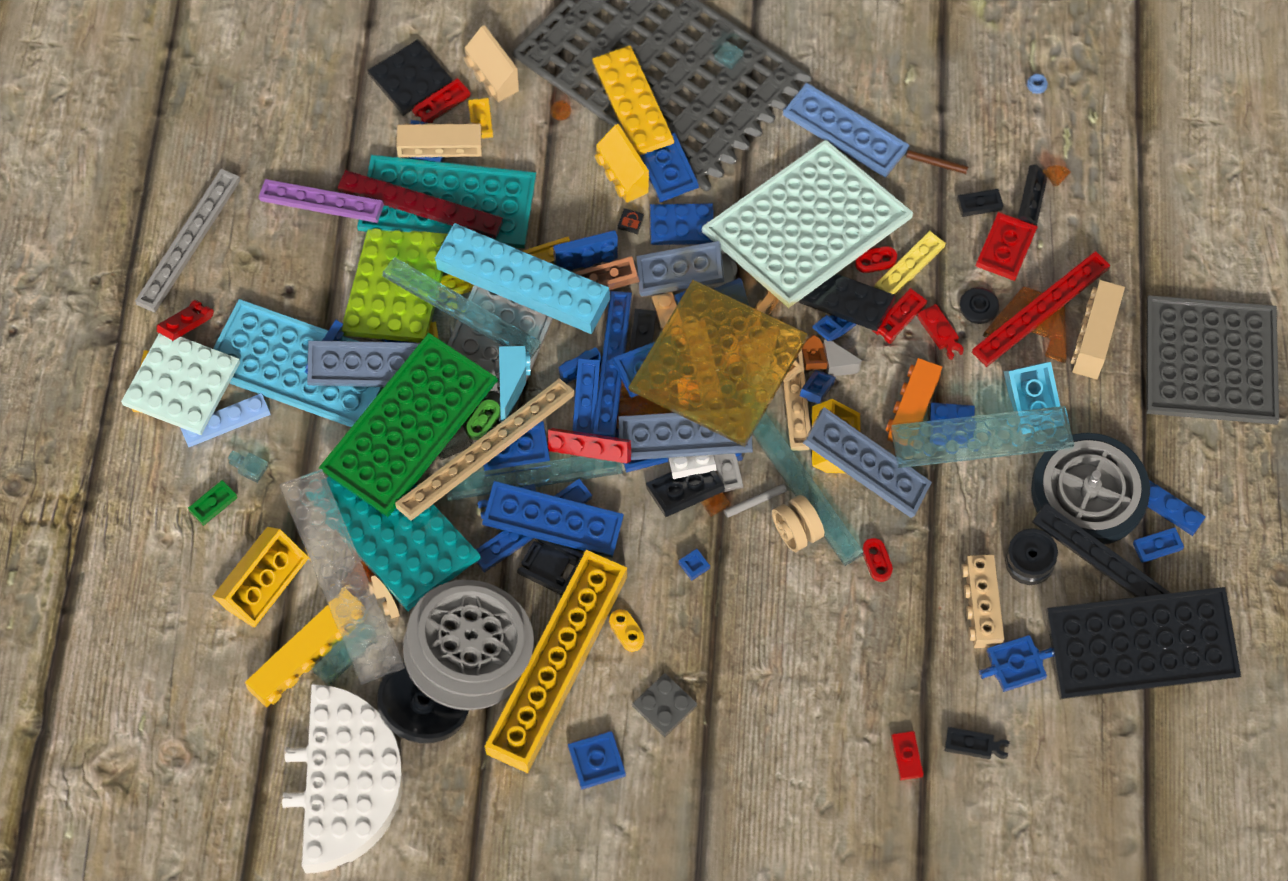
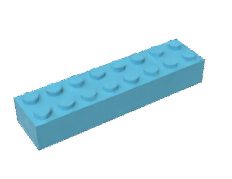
M456 223L453 224L435 257L438 270L589 334L593 333L610 300L609 287Z

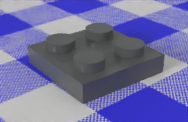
M664 673L632 703V707L666 737L697 707V703Z

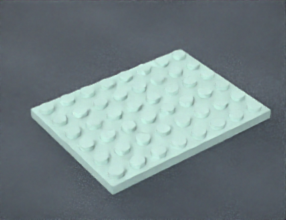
M824 140L702 226V232L713 242L720 241L721 249L785 306L790 308L910 220L913 212L827 140Z

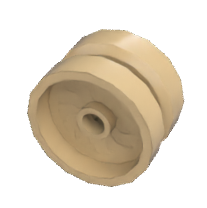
M800 494L789 501V506L782 504L772 510V518L776 529L785 544L793 552L796 553L805 548L807 540L814 543L824 537L822 522L816 510L805 496Z

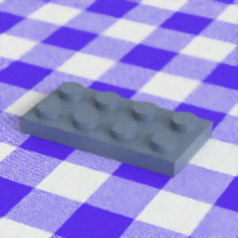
M720 241L637 256L638 277L640 280L639 293L641 297L724 282Z

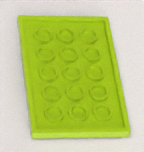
M377 228L367 230L343 319V329L341 330L344 333L343 336L421 343L429 333L443 272L437 269L435 257L448 234L422 231H382Z

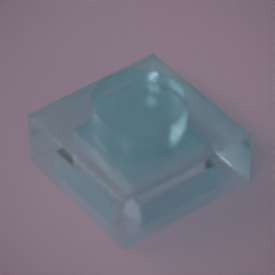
M726 41L715 54V60L732 70L742 58L743 51Z

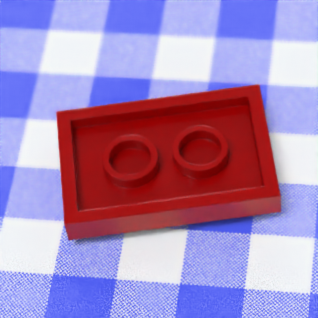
M998 212L978 257L976 267L1015 281L1038 226Z

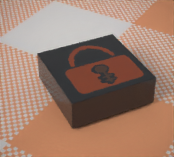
M624 208L618 229L638 235L644 219V213Z

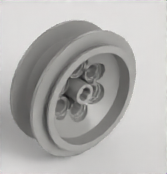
M458 580L439 585L419 600L410 615L403 642V657L406 669L415 685L429 698L442 705L462 710H477L496 705L512 694L522 673L529 664L534 644L532 625L522 606L510 594L492 584L475 580ZM466 617H471L474 621H469ZM446 626H451L454 630H449ZM485 629H492L494 632L491 633L486 631ZM445 647H451L454 651H448ZM490 649L494 653H488L485 650ZM465 659H472L474 662L469 663Z

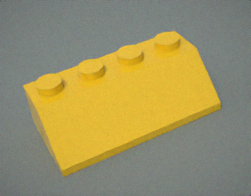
M266 527L212 597L227 611L250 626L256 627L309 557L282 530Z

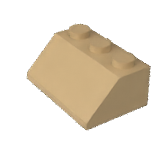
M483 25L465 47L464 60L469 68H473L478 81L485 84L489 96L494 97L497 102H500L519 92L518 70L487 27Z

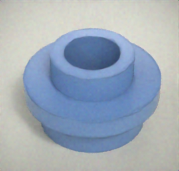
M1034 74L1027 81V88L1032 93L1040 94L1047 89L1048 83L1042 74Z

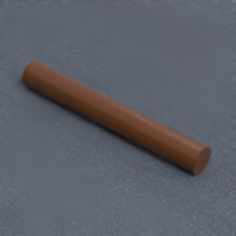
M908 150L906 156L909 159L967 174L969 167L912 150Z

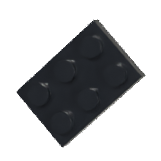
M714 470L673 479L672 472L646 483L648 492L665 518L725 491L723 482Z

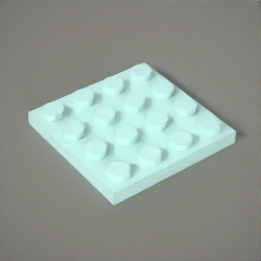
M159 333L121 402L126 407L202 435L234 376L240 360L183 337L172 341Z

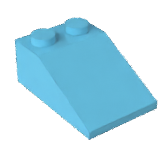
M526 346L499 347L501 422L510 416L526 384V375H530V354H526Z
M1051 362L1003 371L1021 435L1065 426Z

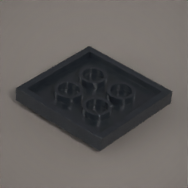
M418 39L368 69V75L403 116L412 111L417 104L453 82L452 78Z

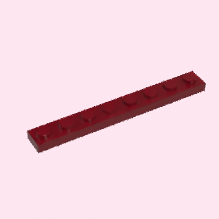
M345 170L338 185L339 192L382 200L385 206L451 226L456 223L493 239L497 238L503 224L502 217Z

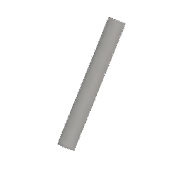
M781 484L724 510V514L729 518L787 492L786 486Z

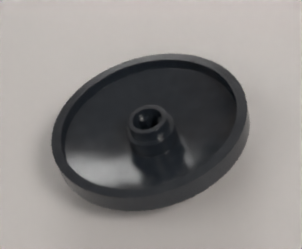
M405 662L393 667L383 677L377 693V709L386 726L398 736L416 743H437L452 737L462 728L469 710L455 709L442 705L425 695L411 679Z

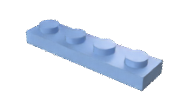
M262 393L214 412L202 435L181 427L180 429L189 448L270 415V411Z

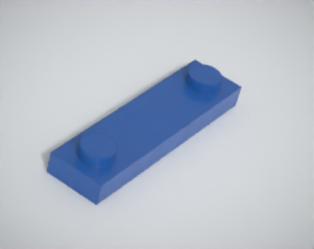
M578 359L572 431L593 434L600 360Z

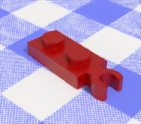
M937 304L918 313L917 318L939 350L946 348V355L950 360L954 358L952 350H957L960 355L963 354V346L956 342L959 336Z

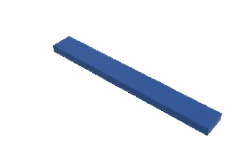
M610 291L593 434L616 436L622 379L613 363V357L626 352L632 292Z

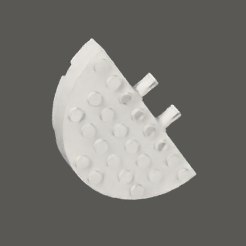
M312 684L309 743L307 748L286 747L285 752H287L285 754V762L307 763L306 790L304 793L283 792L284 799H282L283 808L304 807L305 809L302 867L305 873H318L335 869L336 866L348 861H354L372 848L391 825V821L400 805L403 790V767L396 739L392 731L381 719L378 711L369 703L348 691L326 685Z

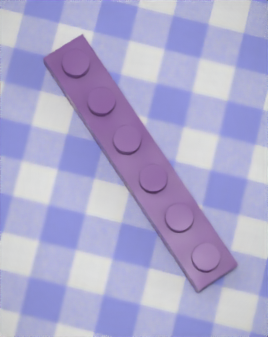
M265 179L258 196L260 201L376 223H378L384 207L382 200Z

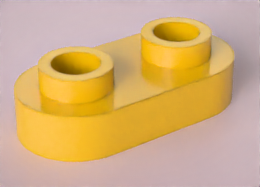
M623 609L612 612L609 618V625L622 646L631 652L640 650L644 645V634L630 613ZM622 617L625 620L623 622H618L617 618ZM635 635L637 639L630 640L629 636Z

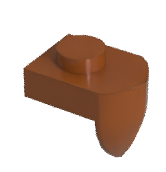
M812 335L802 347L805 370L827 369L828 362L823 343L819 337Z

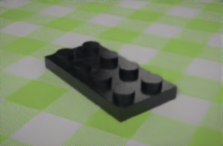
M835 274L799 300V303L877 332L895 301V295Z

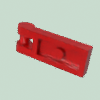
M457 78L417 104L412 112L416 117L421 118V122L433 123L435 119L471 96L470 91Z
M910 288L889 310L878 331L873 332L876 335L880 334L885 338L884 341L891 344L896 336L924 308L927 300ZM888 324L893 327L890 331L885 328Z
M193 300L190 306L157 324V332L174 341L210 320L214 310L208 306H202V303L198 300Z

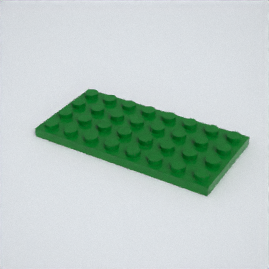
M428 333L318 467L319 470L380 513L389 517L396 508L395 503L411 490L497 383V377Z

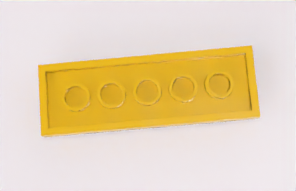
M631 45L592 58L593 65L623 132L640 156L673 144V136Z

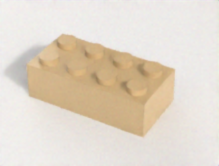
M1100 280L1097 288H1092L1082 320L1081 330L1076 341V348L1071 359V364H1074L1072 373L1098 379L1106 358L1125 287Z

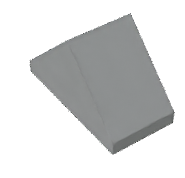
M824 340L823 348L828 362L827 374L841 376L856 374L860 371L861 359L833 341Z

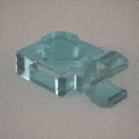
M232 451L228 456L229 464L239 468L238 474L256 483L259 482L269 466L267 461L250 452L246 458L235 451Z

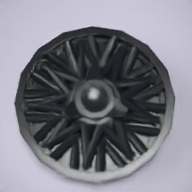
M981 287L967 290L962 295L959 304L960 312L964 318L976 324H984L994 320L1000 306L996 295L990 290Z

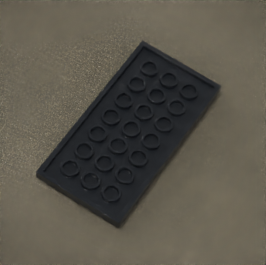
M1226 587L1045 609L1060 700L1241 677Z

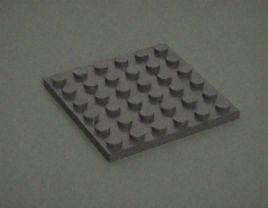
M1148 295L1146 299V414L1277 425L1279 422L1277 306Z

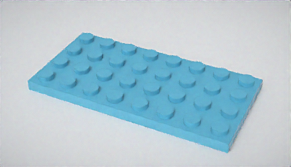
M240 299L213 348L240 360V364L229 384L257 394L262 393L265 397L349 427L354 425L383 389V387L307 385L308 374L305 373V367L308 363V341H322L328 330ZM345 336L341 339V341L359 342Z

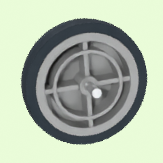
M1078 433L1058 440L1044 452L1033 472L1031 493L1037 513L1047 503L1098 541L1107 545L1126 537L1140 523L1149 503L1150 482L1143 463L1128 446L1106 435Z

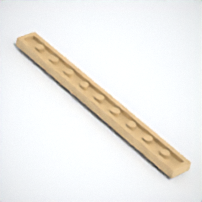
M560 378L398 500L395 503L396 508L408 519L413 520L574 397V389Z

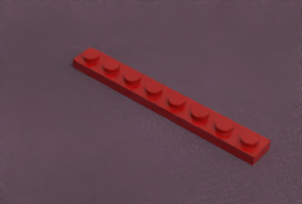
M1095 251L972 349V354L988 367L1108 271L1110 264Z

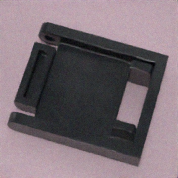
M537 539L540 543L535 541L532 543L521 562L523 567H519L517 573L563 596L583 554L567 546ZM571 564L574 568L565 581L561 576L567 565Z

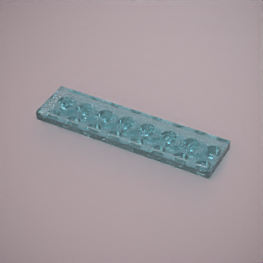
M1066 406L891 425L898 468L1073 449L1074 447Z

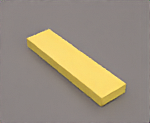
M929 231L875 283L874 287L896 295L945 247L946 243Z

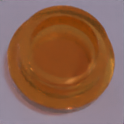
M556 101L551 107V115L556 120H566L571 115V107L565 101Z

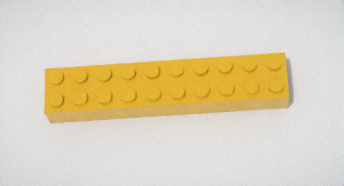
M588 550L585 551L530 658L529 664L522 673L485 745L486 755L529 773L627 579V567Z

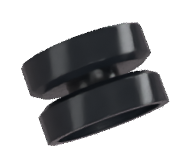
M1034 528L1022 530L1010 541L1005 559L1007 571L1013 579L1022 584L1036 585L1044 582L1054 570L1058 557L1057 544L1043 530Z

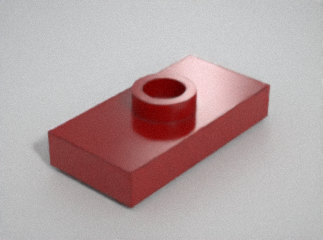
M915 732L892 734L891 740L900 781L922 778L923 770Z

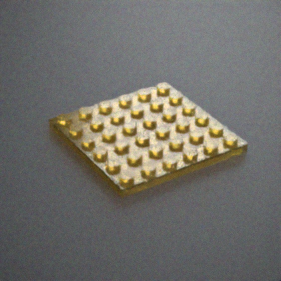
M692 280L628 388L629 391L745 447L808 339V334Z

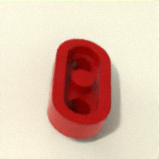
M888 246L870 249L856 259L855 266L861 273H872L890 269L896 264L897 252Z
M877 538L866 540L863 544L862 554L869 573L875 581L885 582L891 577L893 571L885 545ZM873 549L876 550L877 553L871 554L869 551ZM882 569L885 573L879 574L877 570Z

